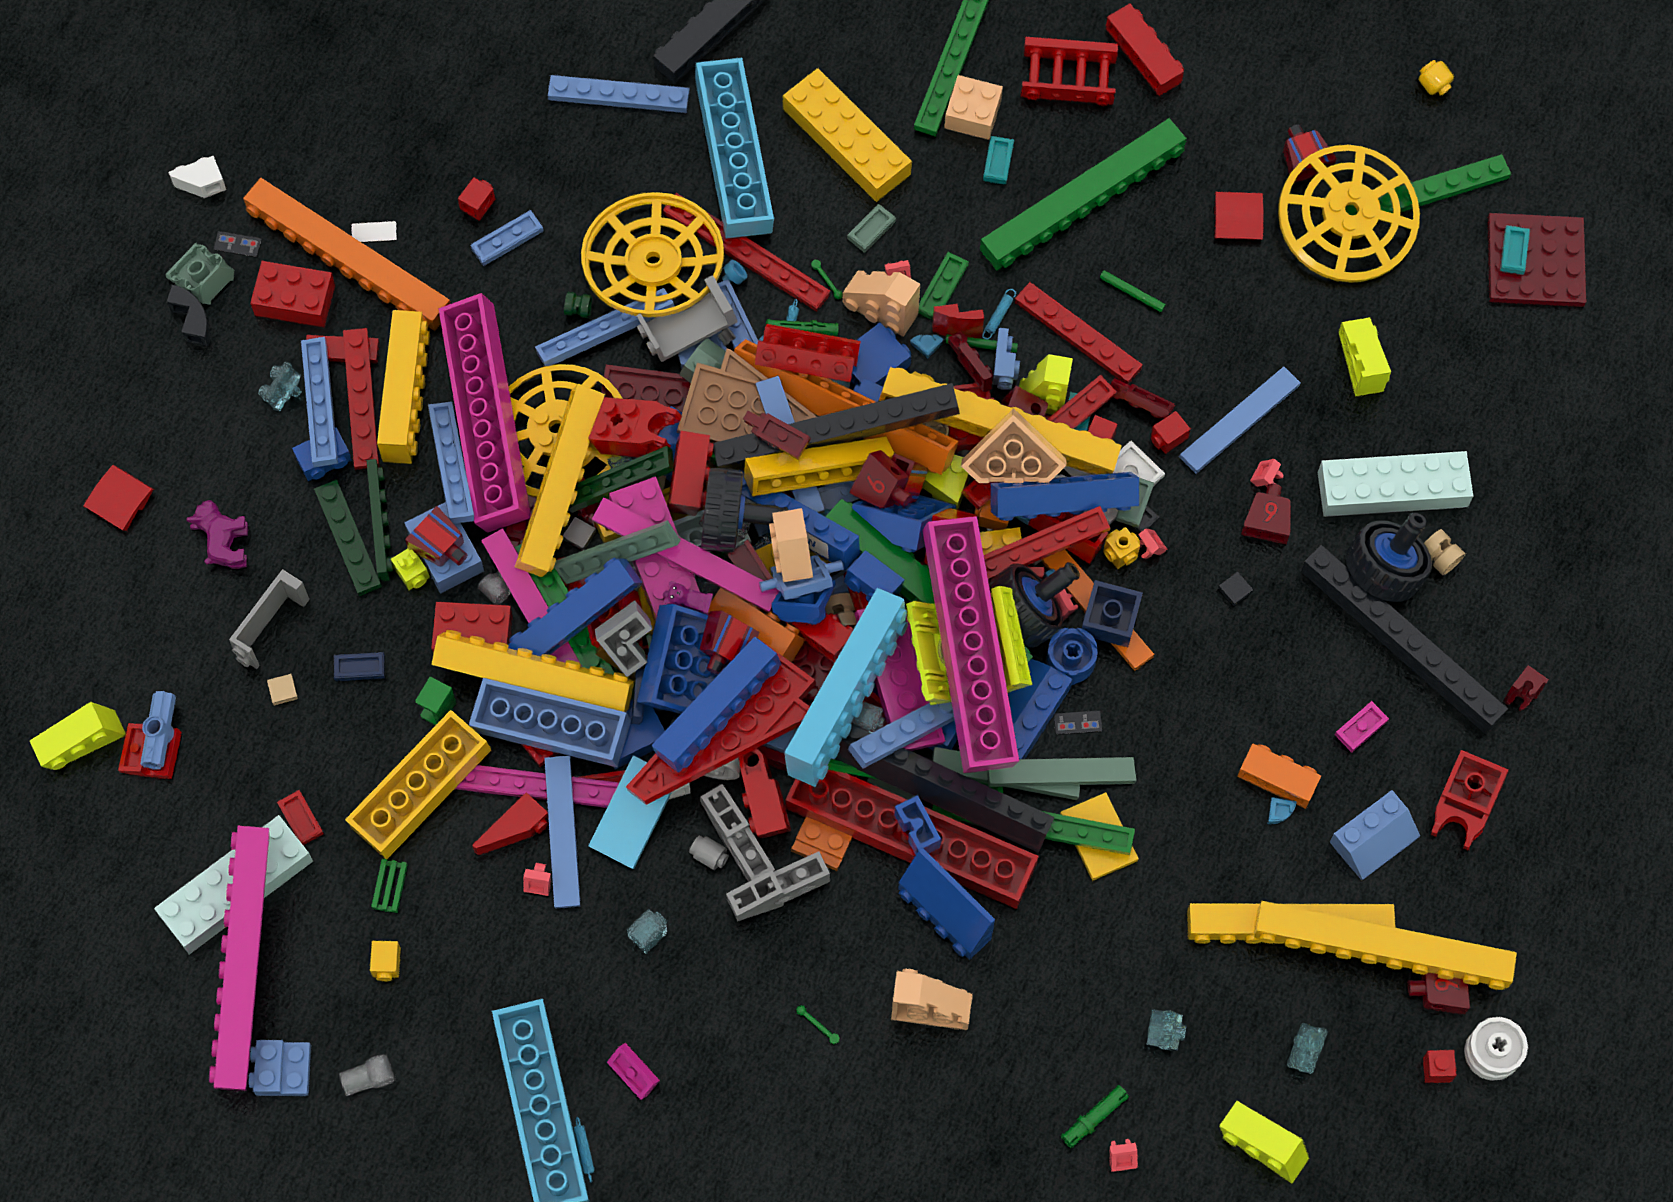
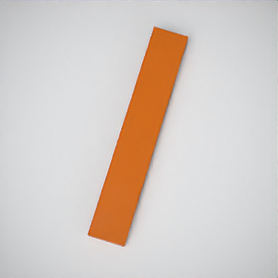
M1066 550L1043 558L1041 562L1048 570L1054 569L1056 571L1060 567H1064L1067 562H1071L1077 567L1080 573L1079 579L1074 580L1065 590L1072 594L1074 601L1086 613L1094 584ZM1134 630L1129 647L1112 644L1134 671L1154 657V653Z

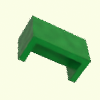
M429 677L416 699V704L424 708L421 718L435 726L450 710L453 711L457 704L452 688L432 677Z

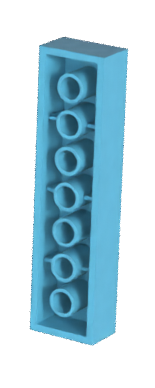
M742 58L696 63L695 81L725 238L772 233L774 216Z
M879 588L874 592L784 752L789 776L816 787L819 779L823 780L828 771L827 765L831 758H836L842 738H846L849 735L851 722L854 717L857 718L860 715L865 696L869 697L871 695L875 678L882 675L886 665L885 660L888 655H893L899 635L903 636L908 627V622H906L907 610H905L903 598Z
M543 999L492 1011L534 1202H589Z

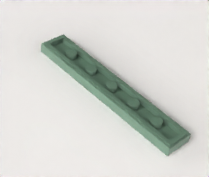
M667 520L556 560L554 568L565 584H569L586 578L593 573H600L605 569L603 565L612 558L627 559L628 562L677 546L681 540Z
M934 747L933 762L977 782L988 784L987 771L963 773L960 751ZM1080 785L1003 786L1073 800L1079 798Z
M1133 757L1019 759V762L1012 768L988 770L987 779L988 787L1134 784L1136 782V773Z

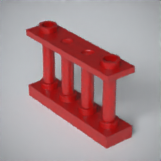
M1026 37L1024 56L1031 58L1029 82L1022 81L1021 97H1027L1031 100L1040 98L1092 102L1099 105L1113 104L1115 89L1108 88L1109 64L1116 63L1118 44ZM1040 58L1054 59L1052 84L1038 83ZM1063 60L1077 61L1075 86L1062 85ZM1087 61L1100 63L1099 87L1085 86Z
M766 324L763 341L758 340L754 365L851 382L853 366L856 367L858 363L861 341Z

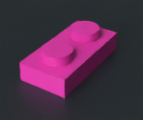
M1371 701L1337 730L1335 736L1352 753L1386 724L1389 718Z
M626 1043L620 1045L607 1061L611 1068L641 1100L647 1097L660 1081Z

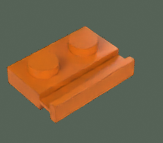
M806 817L791 851L803 857L810 856L819 851L826 867L838 871L839 865L852 841V836Z

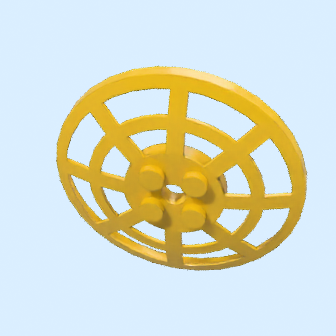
M1332 146L1309 155L1291 172L1283 186L1279 199L1278 215L1280 228L1291 252L1311 271L1335 281L1363 282L1378 278L1389 272L1410 251L1419 228L1420 212L1418 199L1408 177L1388 157L1362 146ZM1337 151L1356 152L1355 163H1339L1328 168L1318 158ZM1365 154L1381 160L1392 168L1398 176L1388 181L1378 171L1364 165ZM1311 164L1318 174L1309 183L1304 195L1289 194L1296 177L1304 167ZM1340 170H1353L1352 182L1339 183L1332 173ZM1363 172L1376 178L1382 185L1371 190L1366 185L1361 184ZM1324 179L1331 188L1326 198L1313 197L1312 193L1315 187ZM1403 183L1406 185L1412 200L1413 220L1400 216L1399 199L1394 188ZM1387 192L1392 201L1393 213L1380 210L1378 198ZM1288 204L1302 205L1303 221L1308 232L1298 240L1295 239L1288 221ZM1310 206L1322 208L1324 222L1314 227L1310 216ZM1345 206H1355L1357 214L1349 215L1345 210ZM1378 220L1391 223L1389 231L1380 241L1373 231ZM1398 225L1411 229L1410 236L1404 247L1390 260L1384 247L1393 238ZM1330 229L1333 233L1342 237L1340 248L1327 242L1321 235ZM1363 236L1367 238L1371 247L1362 250H1349L1351 239ZM1314 240L1324 250L1337 255L1335 270L1316 262L1302 248ZM1376 253L1382 266L1365 272H1345L1348 258H1362Z
M655 192L629 196L615 202L600 213L587 230L583 240L581 257L584 275L590 288L607 305L633 316L641 313L643 317H663L690 308L710 292L707 286L700 293L690 287L698 279L703 265L716 263L713 276L717 282L722 271L724 249L720 230L704 209L686 198ZM652 204V217L639 219L625 226L616 217L617 214L632 207ZM662 204L681 208L693 214L696 218L688 227L677 221L661 218ZM608 222L616 233L608 242L605 254L590 251L595 236ZM703 224L709 229L714 238L717 254L703 256L701 245L694 235ZM651 226V234L640 236L637 239L630 233L635 229ZM661 226L672 228L681 234L673 240L668 236L660 234ZM621 239L629 245L625 257L612 255L615 246ZM687 240L692 244L696 257L682 258L680 247ZM650 257H658L660 259L654 264L647 261ZM589 261L604 263L605 273L612 284L611 287L600 291L592 278ZM611 265L626 266L628 276L618 282L613 274ZM695 266L691 277L686 283L676 277L681 267ZM637 282L647 286L646 296L635 294L626 288ZM670 283L677 289L669 294L656 296L658 286ZM620 292L632 300L645 302V309L638 310L622 306L609 298ZM682 294L690 299L675 307L654 310L655 303L674 299Z
M558 364L533 370L508 386L509 393L511 394L522 383L535 376L542 375V385L529 390L519 400L510 397L514 421L519 412L529 417L527 429L516 432L518 442L530 439L535 448L528 459L520 452L522 465L524 466L525 484L532 472L541 475L545 474L547 467L536 464L543 454L546 456L551 455L557 433H552L550 429L556 423L561 424L568 401L555 399L554 388L572 390L577 385L567 381L552 382L551 372L576 371L589 375V377L584 381L583 386L591 389L599 381L611 392L614 398L623 399L610 381L599 373L585 367ZM544 391L546 402L539 405L536 409L525 404L534 395ZM589 442L588 446L591 447V452L587 461H583L581 468L591 462L594 457H597L607 464L600 472L603 473L619 466L625 456L600 454L594 445ZM526 485L527 495L537 497L539 489Z

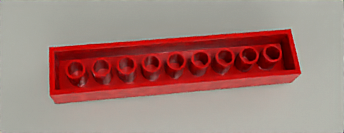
M832 770L827 771L823 780L819 779L816 787L795 779L785 800V808L787 810L830 826L852 836L856 840L909 863L916 856L908 842L910 830L903 833L894 816L895 806L907 801V799L847 773ZM924 807L941 838L940 848L929 853V855L960 885L1017 909L1036 867L1038 856Z

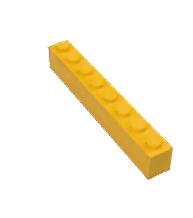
M577 384L571 390L515 568L539 577H543L548 571L551 572L556 562V558L553 555L555 549L558 550L563 540V536L560 533L562 527H566L570 518V513L567 511L569 505H573L577 496V491L574 489L576 483H580L584 474V469L581 467L583 461H587L591 452V447L588 446L590 442L588 438L605 394Z
M446 630V632L437 636L431 665L623 712L629 709L635 680L628 679L629 676L626 677L623 673L615 672L612 675L604 673L605 670L603 668L591 666L588 669L580 667L581 664L579 662L566 660V663L557 661V657L542 654V656L533 655V651L529 649L518 648V651L509 649V645L501 642H494L493 645L484 642V638L470 636V638L462 637L460 632Z
M1190 903L1187 909L1188 940H1195L1196 943H1209L1210 940H1220L1221 943L1225 944L1235 943L1236 940H1246V943L1250 944L1260 943L1259 938L1254 937L1260 904ZM1279 904L1395 928L1394 904Z

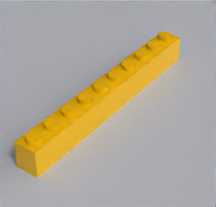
M890 367L879 401L947 384L933 382L926 376L910 374L902 368ZM954 389L960 414L933 420L984 438L1014 408L1066 458V466L1092 475L1113 473L1122 446L1116 444L1111 439L1095 437L1088 431H1078L1070 428L1067 424L1054 423L1046 420L1041 415H1031L1023 412L1020 408H1010L1001 405L996 400H986L978 397L973 392H963Z
M1261 901L1258 907L1254 937L1259 938L1264 943H1275L1277 941L1285 943V946L1289 948L1307 947L1310 948V951L1318 954L1331 952L1336 953L1337 957L1343 959H1350L1351 957L1361 958V961L1367 964L1380 962L1387 964V967L1392 969H1402V967L1412 969V972L1417 974L1435 973L1442 979L1451 980L1454 977L1463 979L1464 983L1478 985L1479 983L1489 984L1490 988L1496 990H1504L1513 982L1517 952Z

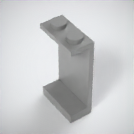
M713 275L704 279L710 292L690 308L676 314L657 317L647 323L641 313L636 315L640 322L637 328L643 339L648 337L649 342L646 344L652 356L657 354L661 362L738 322L732 307Z
M283 569L229 639L233 647L232 651L237 656L236 660L245 667L251 665L257 669L260 666L250 646L287 597L303 607L309 601L303 582Z

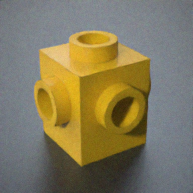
M1126 527L1120 531L1116 529L1106 537L1104 554L1119 569L1125 564H1131L1138 558L1140 541L1136 534L1130 533Z

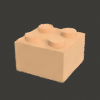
M958 75L945 115V129L989 140L1001 103L1003 86Z
M802 508L772 513L774 523H770L769 528L776 572L782 573L783 582L813 578Z

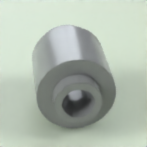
M699 835L689 850V853L694 855V859L713 870L717 869V867L722 868L729 857L726 854V847L707 836L703 838Z

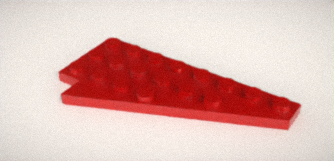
M776 652L781 662L777 673L769 677L762 684L760 691L752 695L745 702L743 709L735 713L728 720L726 727L722 731H718L711 738L709 745L694 756L692 763L688 767L683 768L678 773L655 754L629 782L626 789L647 805L799 727L810 708L802 700L816 685L815 679Z

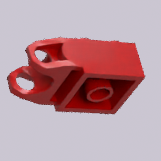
M604 397L588 440L600 454L641 457L665 446L670 448L671 445L667 443V440L658 436V434L664 427L680 422L682 416L676 409L664 406L657 401Z
M757 748L740 756L739 764L746 793H742L745 807L751 810L752 817L748 818L752 833L754 832L760 838H766L791 831L780 784L772 778L766 756ZM752 755H758V764L750 767L748 759Z
M1461 750L1437 804L1435 824L1431 835L1436 837L1438 832L1447 823H1459L1466 830V842L1463 849L1469 851L1472 842L1484 830L1506 779L1508 769ZM1472 782L1478 784V785H1477V788H1478V789H1472V788H1470V785H1472Z

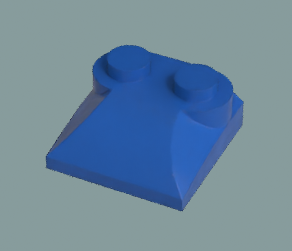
M832 580L833 587L821 592L801 595L796 599L785 600L779 591L771 603L772 610L778 615L780 620L787 623L818 624L826 617L825 606L829 601L836 582Z

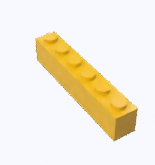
M885 436L808 448L804 450L799 460L785 452L745 458L744 479L752 496L856 480L869 453L882 450L892 459L894 451Z

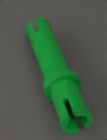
M767 319L765 326L766 324L838 336V323H820L817 320L799 322Z
M1117 1085L1084 1116L1080 1115L1076 1119L1077 1122L1061 1135L1066 1145L1073 1148L1087 1134L1091 1135L1095 1131L1094 1128L1129 1098V1095L1125 1094L1126 1091L1120 1085Z

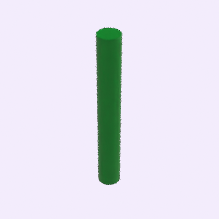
M1105 270L1100 276V279L1159 312H1162L1166 306L1163 302Z
M947 334L946 344H949L948 337L952 336L951 334ZM967 337V344L970 347L996 350V340ZM1012 343L1011 352L1017 353L1018 343Z

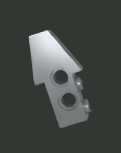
M721 784L702 795L700 801L723 844L732 854L747 881L749 882L770 870L775 872L773 865L750 830L747 820L724 785Z
M818 851L775 872L770 870L726 893V896L737 921L782 907L785 902L830 882V873Z

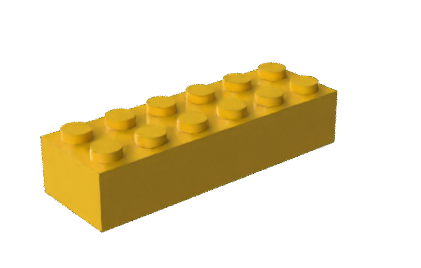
M818 68L783 95V110L876 202L911 175L912 161Z
M393 310L377 440L383 462L412 464L413 455H417L418 442L415 441V433L420 432V419H417L418 411H422L423 406L420 389L425 388V375H422L423 367H427L428 362L425 345L430 344V331H427L428 323L424 321L422 312Z
M450 710L345 819L346 822L379 854L388 859L491 751L487 741Z

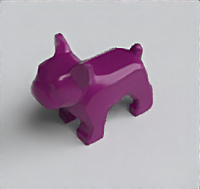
M211 500L202 502V504L197 506L195 514L187 517L186 521L192 523L190 529L203 530L207 534L208 558L204 562L206 564L215 563L228 566L232 569L247 567V555H244V549H238L237 551L230 549L235 537L248 536V523L245 522V516H240L235 520L222 515L218 506Z

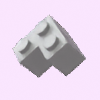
M634 600L595 629L596 640L626 677L647 663L645 651L636 641L651 631L652 625L650 618Z

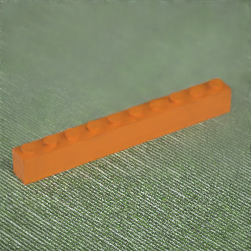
M260 178L243 198L246 211L254 218L260 217L271 229L280 230L291 242L297 241L308 253L312 255L315 253L328 266L332 267L334 265L340 269V272L346 278H354L365 290L374 291L383 302L387 304L391 302L401 311L422 312L424 321H427L428 327L434 331L441 324L438 308L451 304L448 298L272 184Z
M746 339L734 349L738 356L768 379L779 376L783 390L817 416L876 402L828 378L754 365L757 344ZM922 423L863 438L866 440L886 436L894 453L913 460L928 468L930 472L940 475L951 465L959 442Z

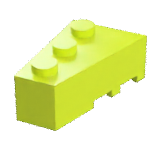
M1370 317L1342 322L1338 333L1355 396L1383 392L1387 382H1389L1391 370L1380 345L1376 326L1372 324Z
M1048 354L1037 364L1035 371L1031 370L1026 379L1022 378L1020 380V388L1048 403L1046 413L1049 415H1053L1065 404L1073 358Z
M954 454L951 465L942 475L928 470L925 484L922 488L932 494V497L937 500L956 504V510H958L963 498L962 491L967 487L970 474L961 467L964 457Z
M90 702L31 739L30 743L42 767L58 770L67 763L126 736V733L115 710Z
M1236 1101L1220 1124L1225 1141L1233 1146H1239L1248 1155L1259 1160L1290 1183L1294 1182L1309 1160L1301 1138Z

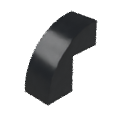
M172 285L167 303L171 312L187 315L181 331L185 342L209 347L210 326L202 305L189 291Z

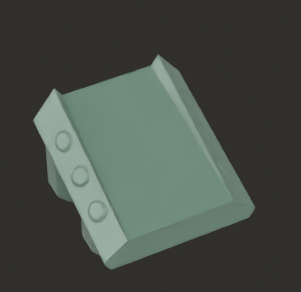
M195 243L166 273V278L177 286L189 291L202 304H211V300L230 280L233 281L234 269L226 264L222 256L212 254L205 246Z

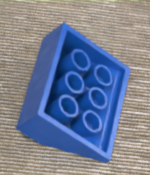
M919 495L916 502L909 503L906 507L894 504L882 509L865 500L853 503L852 506L853 510L891 543L901 546V549L907 552H916L925 547L922 530L928 522L932 521L934 514L948 508L956 509V504Z
M675 604L659 605L637 703L682 714L718 676L706 669L711 656L700 650L708 618L707 614Z
M1031 659L1028 664L1032 685L1008 692L1019 759H1026L1071 689L1073 680L1052 666Z
M921 848L900 879L898 886L900 891L898 893L905 902H912L918 908L916 911L923 920H930L936 926L934 929L943 939L947 937L953 943L952 947L961 957L965 955L970 960L991 940L995 919L932 856Z

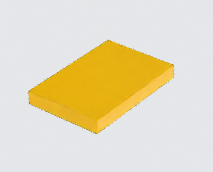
M1107 793L1060 812V815L1122 826ZM1075 845L1092 881L1139 860L1133 846L1131 854L1125 855Z

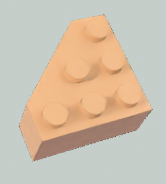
M857 271L843 291V303L849 310L858 311L865 315L866 319L870 322H881L885 328L889 327L895 335L899 334L904 337L918 316L920 283L900 272H893L891 276H887L885 272L872 271L870 275H866L865 271Z
M1013 408L962 459L961 467L978 483H1049L1066 466V458Z
M903 969L902 972L897 971L891 1020L968 1030L972 994L964 989H958L945 984L941 980L918 974L916 970Z

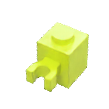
M406 549L391 558L394 569L408 590L421 587L430 578L427 568L413 550Z

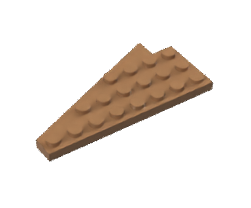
M728 348L726 349L721 369L697 363L677 433L687 431L710 435L709 442L712 443L751 434L753 427L744 423L743 417L747 411L759 417L762 412L765 413L755 383L768 378ZM784 391L794 422L817 417Z

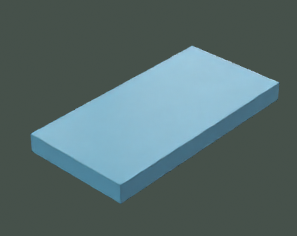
M634 755L588 845L632 869L635 868L672 794L670 792L645 805L626 789L629 782L647 764L646 761Z

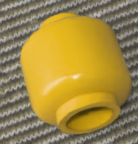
M1433 60L1420 70L1419 81L1429 94L1439 93L1441 96L1452 88L1450 83L1453 81L1454 75L1444 62Z

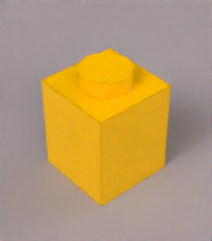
M372 941L370 972L377 980L391 981L392 978H399L401 948L398 941Z

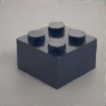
M1095 580L1082 629L1088 631L1094 639L1129 647L1143 593Z

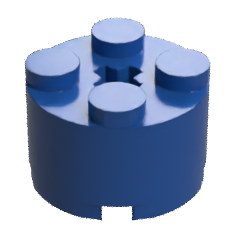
M1063 628L1059 630L1050 640L1046 664L1072 678L1071 685L1087 679L1093 672L1097 660L1098 651L1094 637L1082 628Z

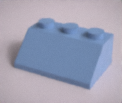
M1391 790L1336 831L1330 843L1362 881L1417 840L1420 834L1408 808Z

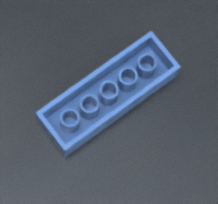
M483 678L469 726L478 734L618 767L631 719L627 712Z

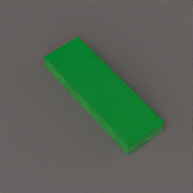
M947 252L919 303L918 314L933 320L934 306L947 305L966 271L969 261Z

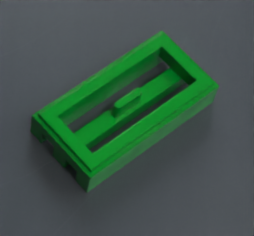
M381 860L371 906L373 910L398 913L408 866L407 862L399 863L394 860ZM390 867L383 903L379 905L386 869ZM397 868L400 869L393 905L388 906Z

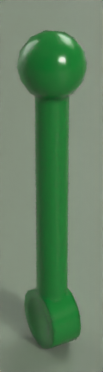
M813 260L811 263L812 268L817 270L834 292V298L841 299L843 293L836 289L821 268V262Z
M800 1005L797 1007V1013L804 1015L827 1035L831 1044L839 1042V1035L836 1033L832 1034L806 1011L805 1006Z

